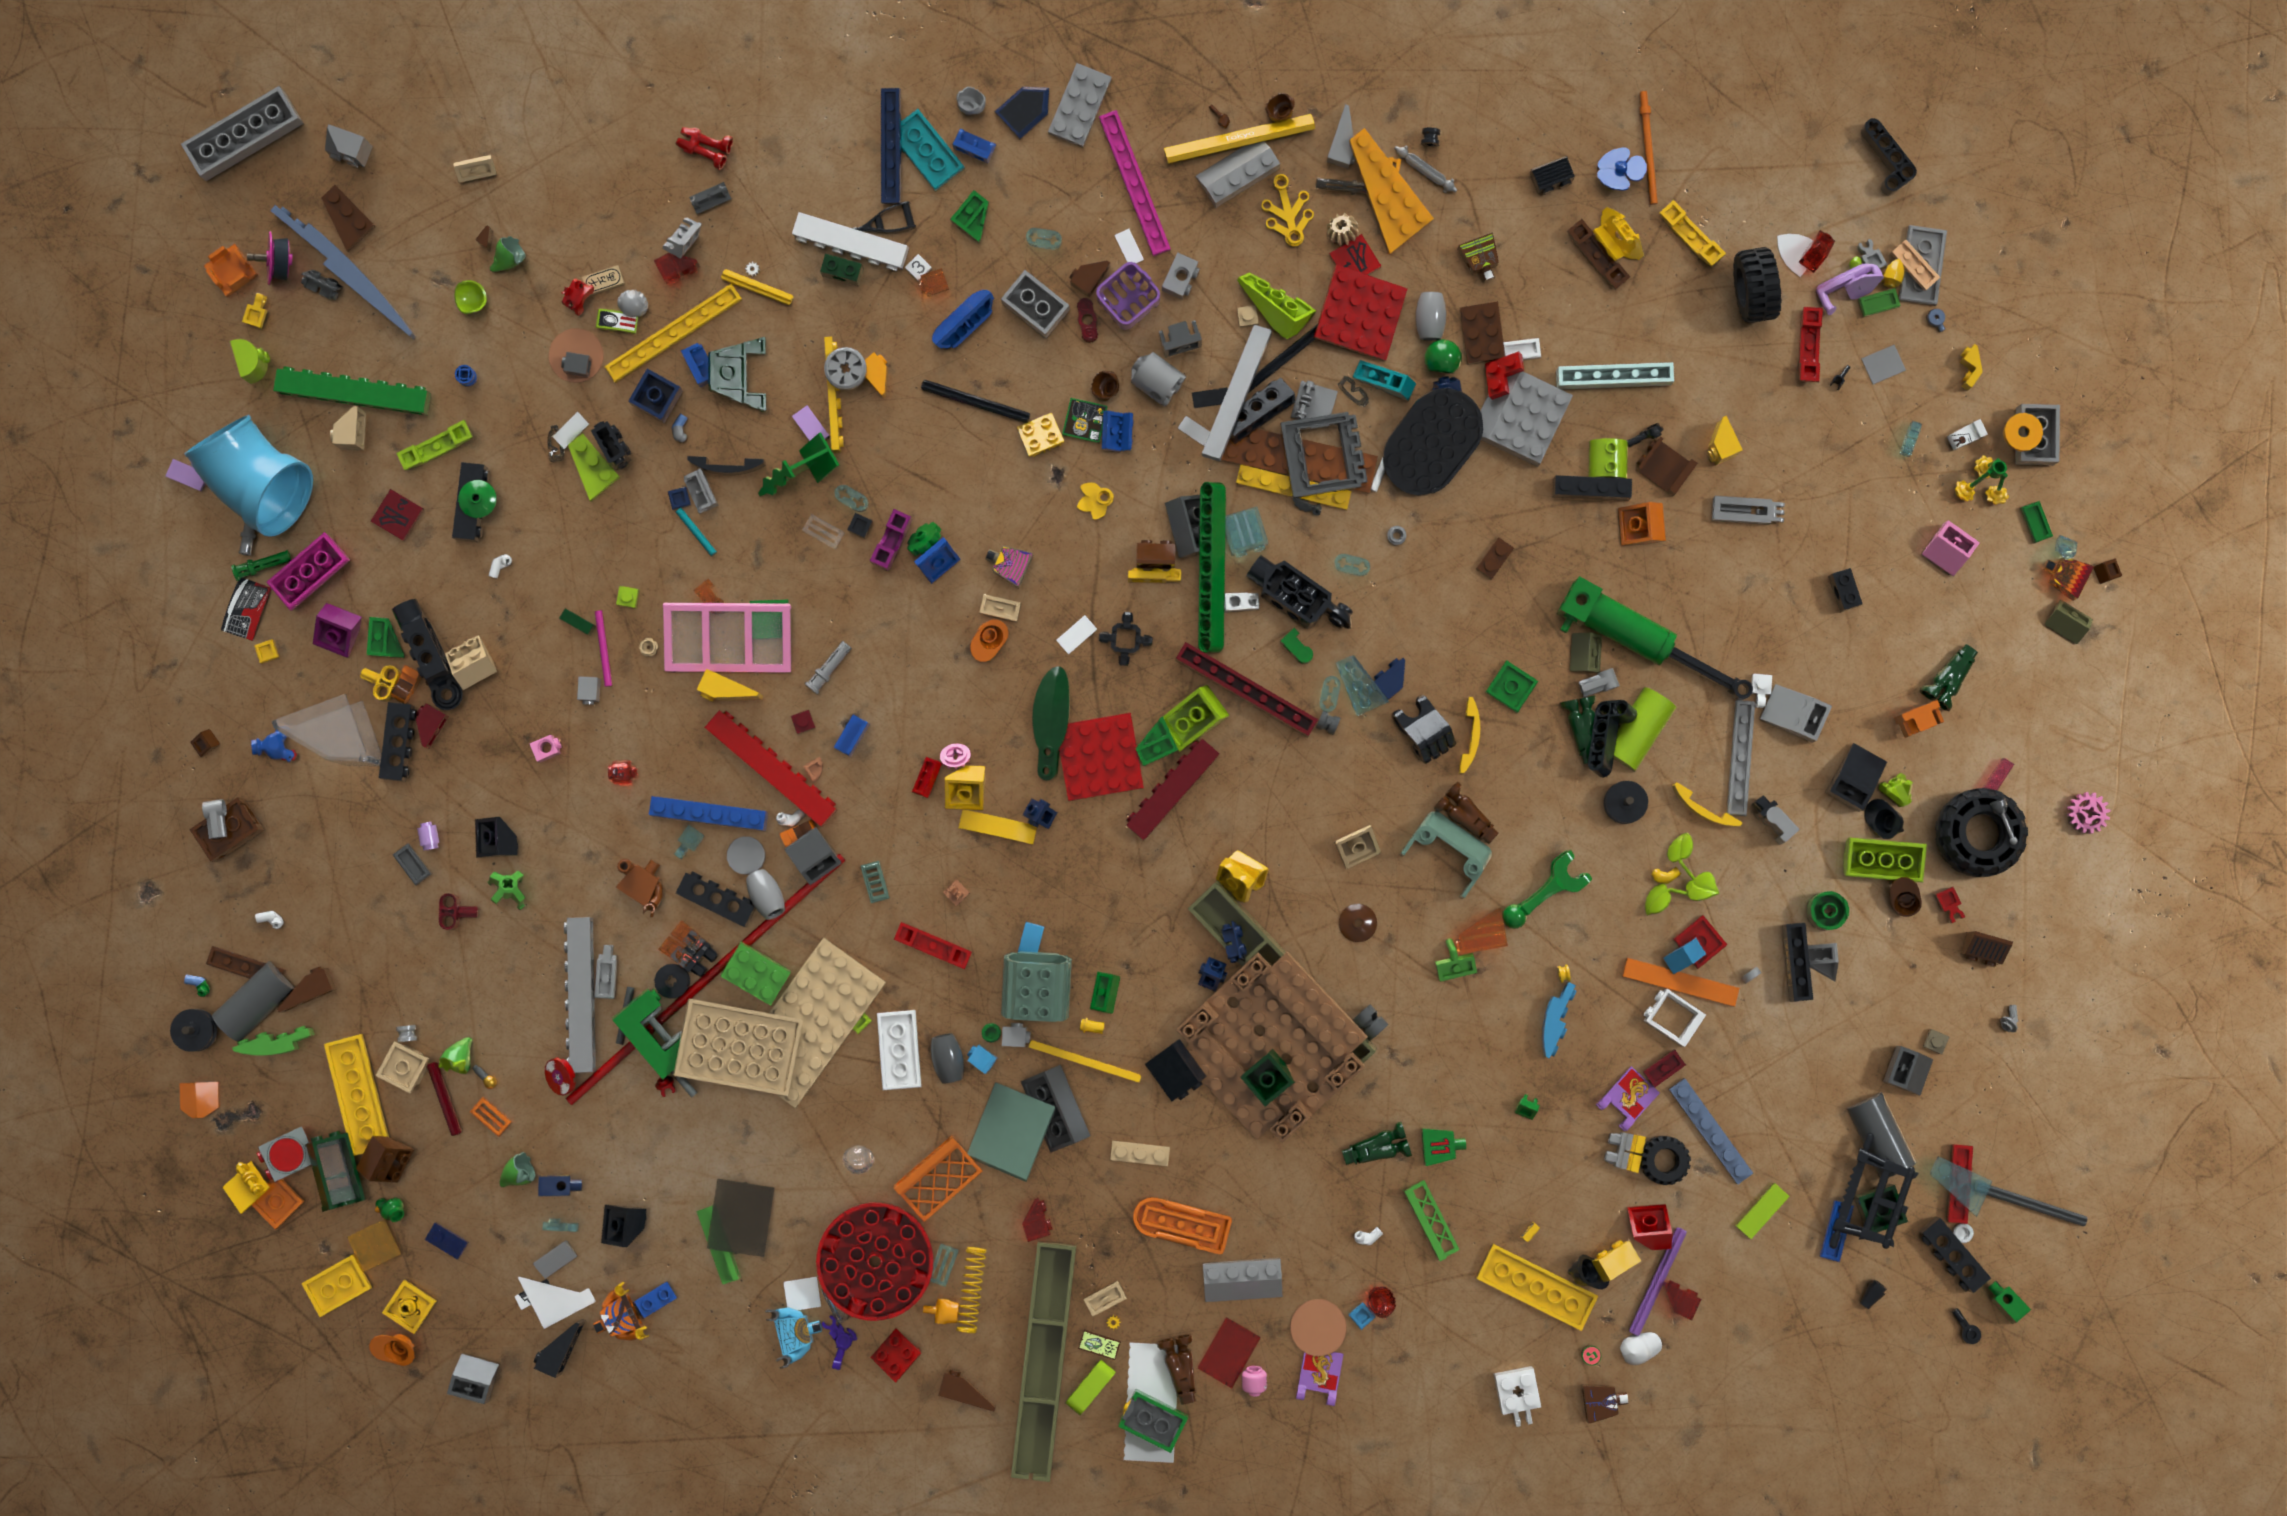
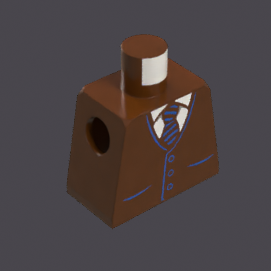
M1581 1384L1585 1417L1588 1424L1619 1414L1618 1405L1628 1404L1627 1393L1616 1394L1613 1385Z

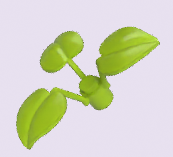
M1686 832L1671 843L1667 856L1671 862L1679 860V864L1692 880L1686 885L1687 891L1673 888L1667 889V886L1663 883L1655 886L1649 892L1645 902V911L1648 916L1660 913L1668 907L1671 901V892L1686 895L1693 901H1702L1719 894L1713 874L1703 872L1695 878L1683 863V859L1688 858L1693 850L1692 838Z

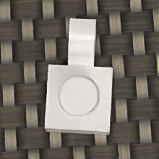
M1752 674V694H1756L1755 707L1763 708L1766 704L1765 695H1771L1772 675Z

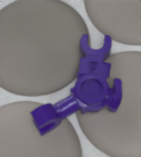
M830 1315L832 1325L828 1326L825 1322H822V1326L825 1329H830L829 1334L835 1341L836 1348H838L832 1368L840 1370L845 1350L851 1346L852 1341L857 1340V1335L851 1328H847L849 1334L846 1333L841 1324L837 1326L836 1318Z

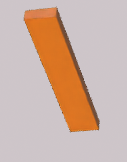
M1631 958L1626 959L1622 977L1733 1007L1736 1005L1740 989L1682 972L1672 974L1668 968Z

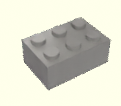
M1026 270L1023 271L1001 298L1004 306L1045 339L1070 310L1069 304Z
M2021 404L2016 407V414L2028 413L2039 419L2043 428V436L2040 443L2029 451L2020 452L2015 449V464L2051 466L2057 464L2060 452V405ZM2024 427L2019 428V435L2027 437V429Z

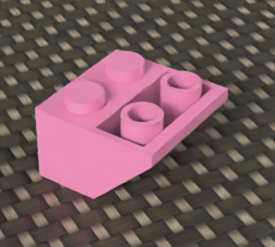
M1948 520L1940 527L1922 555L1951 576H1954L1970 558L1980 542Z

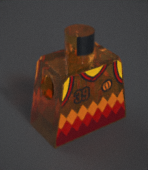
M2063 557L2059 560L2058 564L2048 559L2043 570L2052 574L2048 583L2074 601L2079 598L2094 566Z

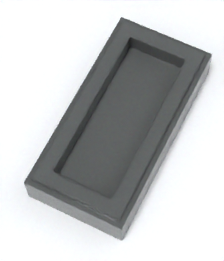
M409 843L393 854L394 858L416 886L432 875Z

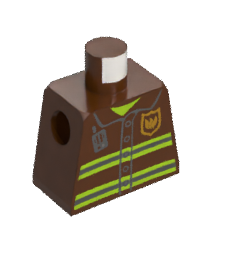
M1493 232L1458 246L1457 250L1472 275L1481 272L1484 282L1495 278L1492 268L1498 265L1499 260Z

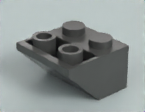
M816 827L784 849L809 885L841 864L833 848Z
M1896 1046L1883 1082L1920 1096L1933 1059L1908 1048Z
M461 1354L452 1374L447 1394L486 1404L491 1396L499 1364Z

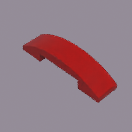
M1803 307L1799 342L1800 381L1819 383L1820 328L1822 327L1823 308Z
M903 922L900 923L894 940L962 969L966 968L972 951Z

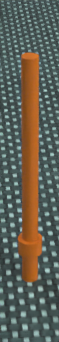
M1641 91V107H1639V112L1643 123L1650 205L1658 204L1649 116L1651 114V106L1648 105L1647 91Z

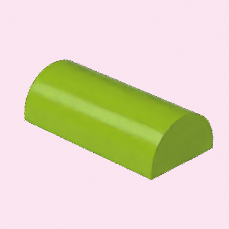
M1647 687L1642 689L1632 705L1637 711L1635 720L1631 723L1620 724L1617 732L1614 759L1634 772L1677 708L1666 697Z
M1848 837L1843 857L1845 876L1887 880L1908 877L1915 882L1923 883L1927 844Z

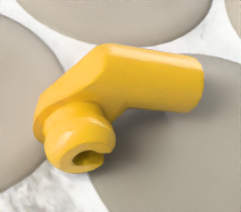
M1674 867L1668 873L1660 871V869H1655L1652 872L1654 880L1657 883L1669 884L1681 875L1677 867Z

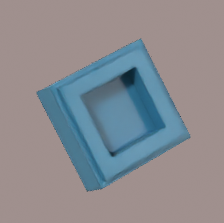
M1363 1302L1348 1314L1361 1330L1376 1318Z

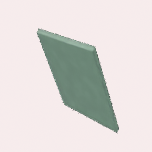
M995 1082L968 1150L969 1156L975 1161L1027 1182L1054 1114L1055 1107Z

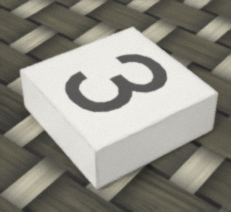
M918 254L905 269L919 282L932 267Z

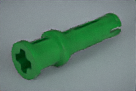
M286 550L255 561L249 559L246 563L240 565L233 564L231 568L236 581H239L242 577L255 576L258 571L290 562L292 559L289 551Z

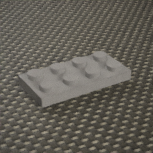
M1076 63L1048 134L1084 147L1112 77Z

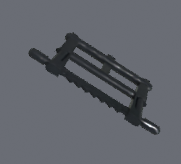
M1871 1133L1866 1135L1863 1149L1860 1148L1857 1165L1852 1169L1854 1173L1850 1175L1852 1180L1848 1182L1849 1187L1845 1189L1847 1194L1843 1196L1844 1201L1840 1203L1842 1208L1838 1210L1840 1215L1833 1226V1231L1835 1232L1829 1243L1832 1249L1837 1247L1841 1236L1840 1233L1857 1236L1859 1240L1865 1239L1881 1243L1884 1249H1888L1890 1246L1894 1248V1240L1892 1238L1901 1213H1907L1908 1207L1904 1206L1912 1179H1915L1919 1173L1915 1172L1913 1166L1905 1168L1890 1161L1888 1158L1885 1160L1868 1152L1874 1139ZM1865 1164L1881 1168L1883 1171L1862 1228L1848 1223L1846 1220ZM1891 1172L1905 1177L1897 1202L1882 1198ZM1879 1205L1893 1209L1885 1235L1871 1231Z

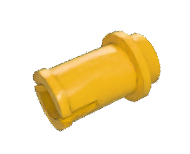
M1088 1018L1081 1019L1080 1030L1083 1033L1087 1031L1102 1035L1104 1022L1091 1021Z

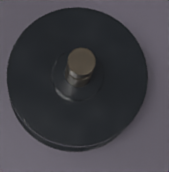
M1621 781L1614 784L1608 789L1604 797L1606 814L1610 819L1620 824H1630L1644 816L1648 808L1646 791L1642 786L1633 781Z
M187 1009L180 1012L173 1019L170 1027V1035L174 1044L188 1052L203 1051L209 1048L216 1040L218 1034V1026L213 1020L212 1015L202 1009Z

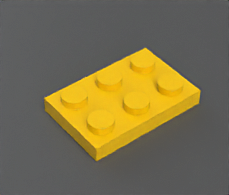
M354 1254L301 1283L319 1317L326 1315L372 1289Z

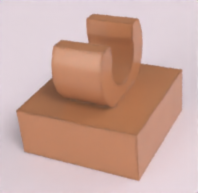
M957 879L943 892L955 906H958L970 894Z

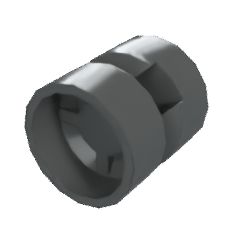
M1371 1004L1353 1019L1359 1028L1364 1029L1363 1032L1370 1041L1388 1026V1023L1382 1016H1377V1011Z

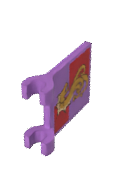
M1631 1066L1596 1106L1600 1110H1604L1609 1103L1615 1106L1626 1117L1619 1127L1623 1131H1627L1660 1092Z
M1304 1352L1296 1399L1304 1400L1306 1389L1328 1393L1326 1405L1335 1406L1344 1354L1333 1352L1325 1356H1313Z

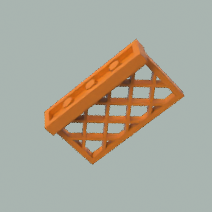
M951 1135L894 1184L893 1187L925 1222L983 1170ZM956 1148L962 1153V1161L950 1160L951 1153ZM939 1163H948L947 1174L936 1173V1166ZM950 1164H961V1175L949 1174ZM964 1164L973 1165L976 1171L972 1175H963ZM924 1176H933L932 1187L921 1186V1180ZM935 1176L947 1177L946 1187H935ZM949 1177L960 1178V1185L957 1188H948ZM910 1188L918 1189V1199H909L905 1193ZM921 1189L932 1190L931 1200L920 1199ZM934 1190H946L945 1198L942 1201L934 1200ZM920 1203H931V1210L926 1215H923L919 1210Z

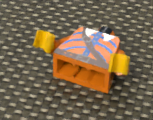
M622 1282L607 1295L602 1303L603 1310L599 1312L602 1319L593 1323V1326L598 1334L608 1330L610 1336H615L621 1340L632 1341L648 1338L649 1335L643 1333L647 1326L643 1325L628 1293L630 1290L625 1291L622 1288L624 1284Z

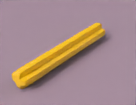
M727 269L722 272L721 279L786 305H790L793 301V295Z

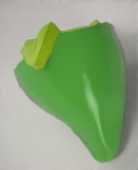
M466 1037L447 1048L439 1058L438 1066L447 1072L450 1069L460 1074H467L471 1066L470 1050L472 1039Z

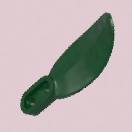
M1059 666L1050 669L1043 677L1033 704V732L1039 748L1037 772L1043 780H1053L1058 774L1059 749L1064 742L1069 723V680L1066 671ZM1047 748L1051 751L1050 755L1045 753ZM1046 767L1049 768V773L1047 775L1044 773V769Z

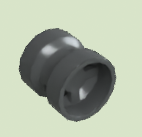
M1323 710L1316 728L1327 730L1329 734L1334 735L1341 718L1330 716L1328 712Z

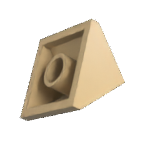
M1371 825L1334 842L1346 869L1381 854Z

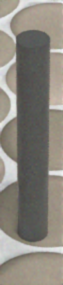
M627 986L623 1008L632 1001L633 987ZM618 1029L616 1044L623 1045L625 1035Z

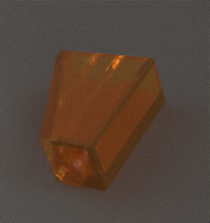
M1501 908L1493 910L1457 935L1458 939L1455 940L1457 951H1460L1461 954L1508 946Z

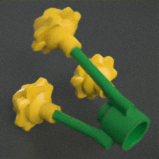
M1983 455L1979 460L1975 461L1977 466L1974 467V470L1978 472L1979 478L1969 484L1964 480L1958 481L1955 488L1956 496L1965 502L1972 501L1975 494L1973 489L1978 483L1989 477L2000 478L1999 484L1997 486H1989L1985 494L1987 495V501L1992 502L1994 505L1999 503L2005 504L2009 495L2007 494V489L2002 488L2005 478L2008 476L2005 473L2007 465L1999 458L1993 461L1992 457L1987 458Z

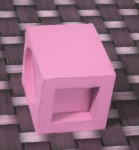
M553 735L530 743L537 762L541 763L561 754V743ZM546 743H550L552 747L548 753L543 751V746Z

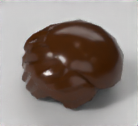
M1278 93V95L1272 96V99L1266 103L1267 106L1265 108L1269 119L1275 122L1290 119L1295 107L1294 98L1286 93Z
M1112 371L1097 373L1091 384L1092 394L1100 401L1110 400L1119 391L1120 385L1117 375Z

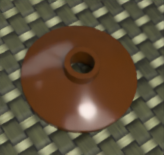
M1353 904L1345 908L1341 913L1339 928L1343 936L1348 940L1363 942L1371 938L1375 933L1377 918L1373 910L1368 906ZM1360 919L1362 925L1360 927L1356 926L1355 920Z

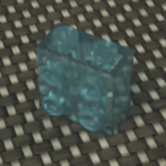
M1258 507L1226 516L1225 537L1231 556L1236 555V558L1247 555V551L1254 550L1259 552L1266 549L1265 546L1268 545V539Z

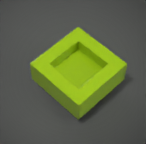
M619 586L616 605L636 609L639 589Z

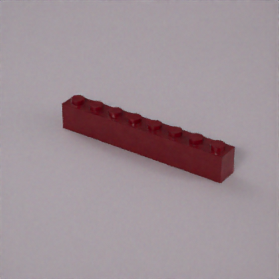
M1187 642L1184 643L1176 657L1177 662L1307 738L1318 721L1317 718Z

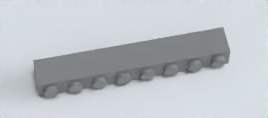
M567 918V922H564V933L567 934V941L564 942V951L567 953L568 961H565L564 968L565 972H568V980H565V991L568 992V999L565 1000V1009L568 1011L569 1019H566L565 1024L566 1030H569V1038H566V1049H569V1057L566 1060L572 1066L575 1073L596 1072L593 918Z

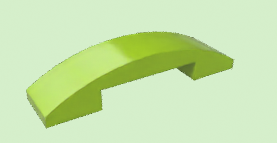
M462 420L448 427V430L416 446L412 445L398 452L397 456L403 469L406 471L425 464L454 450L473 438L466 421Z

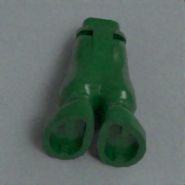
M1965 644L1962 650L1959 649L1945 667L1933 678V685L1922 686L1920 693L1930 700L1937 698L1940 708L1950 711L1953 707L1952 697L1958 694L1964 679L1973 665L1972 663L1975 662L1974 658L1978 652ZM1944 688L1945 691L1938 697L1940 691Z
M1596 695L1579 699L1583 711L1582 714L1579 712L1578 699L1560 702L1561 708L1569 711L1568 722L1573 732L1578 752L1580 753L1579 756H1582L1583 764H1587L1595 717L1592 705L1596 702Z
M1397 1122L1392 1131L1383 1130L1372 1137L1349 1145L1350 1148L1342 1150L1346 1165L1352 1163L1357 1165L1380 1159H1389L1395 1157L1399 1152L1405 1157H1411L1412 1153L1407 1139L1392 1144L1393 1140L1406 1138L1402 1122Z

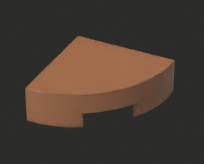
M821 757L803 766L813 783L820 778L823 771Z

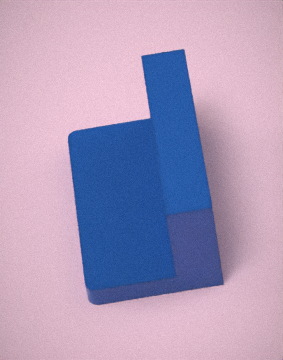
M852 715L834 748L851 757L870 724Z

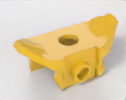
M1606 207L1602 211L1601 226L1593 230L1597 241L1602 243L1607 250V254L1614 261L1622 257L1640 260L1644 253L1639 234L1634 233L1625 221L1624 215ZM1617 232H1618V234L1621 236L1622 239H1619V238L1617 237Z

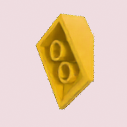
M708 669L705 670L697 688L701 692L700 696L711 702L714 699L718 701L761 700L763 698V695Z

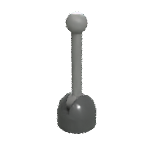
M2005 798L1992 802L1990 805L1994 813L2002 816L2010 836V843L2012 845L2017 844L2018 840L2014 837L2005 816L2008 808Z

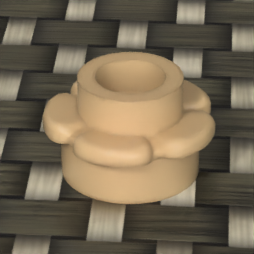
M646 638L639 644L641 654L644 656H654L657 652L656 649H658L657 642L653 641L652 638Z

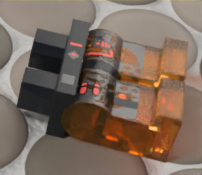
M682 920L672 931V936H668L658 949L689 973L693 972L700 977L707 971V968L700 963L704 957L713 963L719 956L712 948L713 945ZM676 939H678L679 941H681L684 945H686V947L683 946V945H682L680 942H678Z

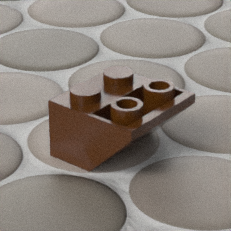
M372 1136L356 1169L368 1181L398 1183L414 1149L386 1136Z

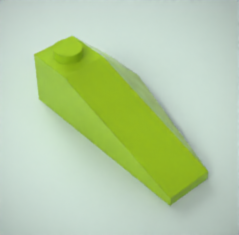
M1250 272L1237 279L1271 327L1286 339L1298 334L1316 313V310L1298 297L1293 299L1285 295L1286 291L1273 289L1270 287L1269 282Z

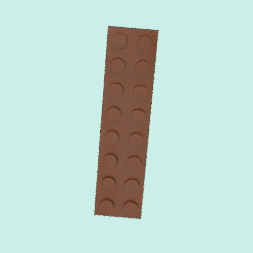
M1256 429L1236 444L1229 439L1221 461L1289 476L1282 434ZM1302 439L1309 481L1320 483L1335 479H1347L1342 448ZM1363 453L1365 465L1358 467V470L1366 469L1368 482L1362 483L1361 488L1349 490L1369 494L1378 456Z

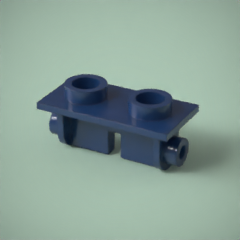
M1231 921L1232 926L1225 924L1222 929L1224 943L1232 942V945L1225 946L1227 958L1231 963L1238 962V958L1245 962L1247 950L1245 944H1242L1241 937H1243L1242 928L1234 921Z

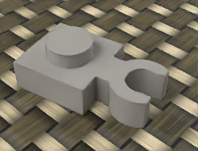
M1868 239L1866 242L1868 248L1863 247L1861 243L1858 244V251L1864 254L1861 256L1863 264H1875L1880 270L1887 267V263L1880 250H1873L1871 239Z

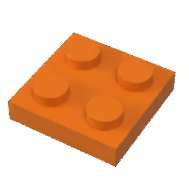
M273 1179L267 1183L270 1188L252 1204L255 1210L275 1230L305 1202L283 1179L278 1180L277 1183H274Z

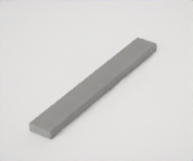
M1257 325L1253 326L1202 451L1203 457L1221 461L1272 335L1271 329Z

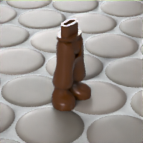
M1457 781L1445 794L1457 806H1454L1449 798L1443 796L1434 809L1438 812L1446 811L1450 819L1466 828L1480 840L1484 839L1490 844L1499 832L1493 828L1494 825L1477 808L1474 802L1468 796L1460 793L1462 785Z
M1192 1334L1175 1337L1179 1351L1178 1354L1174 1349L1173 1338H1167L1156 1343L1159 1350L1165 1351L1164 1362L1170 1373L1176 1395L1180 1398L1181 1405L1196 1402L1193 1355L1191 1350L1188 1349V1345L1193 1341Z

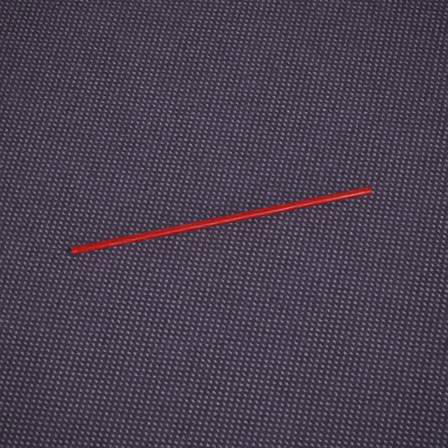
M838 854L837 856L841 861L840 865H842L846 860L841 854ZM839 866L813 884L809 885L807 882L784 903L785 911L780 916L763 921L742 942L751 946ZM738 945L655 1018L660 1025H663L688 1002V998L692 999L724 970ZM650 1024L646 1026V1029L651 1034L655 1032ZM629 1041L566 1097L567 1102L573 1105L635 1050V1046Z

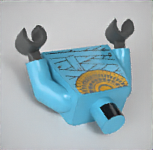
M789 1307L776 1310L767 1309L765 1311L772 1313V1317L766 1319V1321H774L783 1355L777 1358L776 1361L782 1359L784 1365L780 1369L786 1368L789 1364L801 1359L810 1350L811 1343L814 1342L812 1334L822 1332L820 1320L809 1323L807 1315H803L801 1311Z

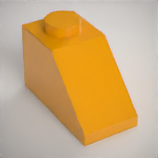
M873 352L865 359L867 365L865 378L884 398L886 397L888 368L886 364L888 362L881 354L877 356Z

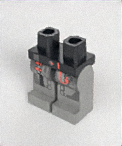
M1763 795L1751 804L1758 812L1755 817L1758 820L1761 819L1766 826H1770L1778 835L1775 841L1779 845L1788 841L1800 830L1779 807H1776L1778 804L1775 800L1769 802Z

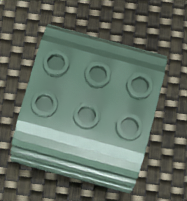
M1020 951L1004 955L1001 1015L1013 1020L1044 1022L1067 1020L1069 1018L1072 959L1059 953Z

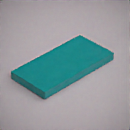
M919 109L901 121V149L934 191H937L965 169L964 165Z

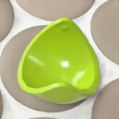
M466 280L457 284L454 298L457 308L463 314L478 312L486 305V292L480 283Z

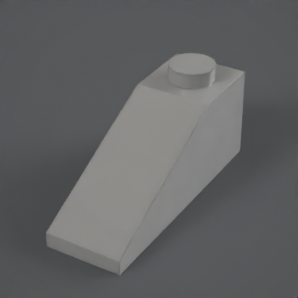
M1345 104L1327 158L1328 163L1347 169L1350 164L1354 165L1355 162L1348 141L1353 137L1349 105Z

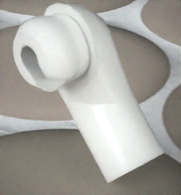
M504 554L493 559L488 576L498 579L500 569L509 566L512 563V558Z
M799 808L793 815L782 812L777 814L776 820L782 826L793 827L806 814Z
M274 911L255 914L257 923L268 921L274 929H279L283 925L282 917Z
M1376 1227L1371 1233L1357 1231L1354 1234V1239L1358 1244L1372 1245L1383 1233Z

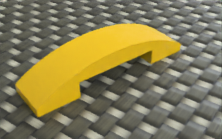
M1674 200L1659 213L1673 232L1699 258L1711 267L1726 255L1714 240L1711 241L1686 216L1687 213Z
M1473 697L1467 698L1465 717L1473 718L1469 754H1461L1459 774H1464L1469 768L1479 745L1480 717Z
M1676 782L1672 785L1680 801L1702 819L1727 827H1739L1742 825L1743 822L1728 813H1723L1720 818L1689 799L1693 792Z
M963 809L958 827L1032 845L1034 844L1037 827L1028 823Z

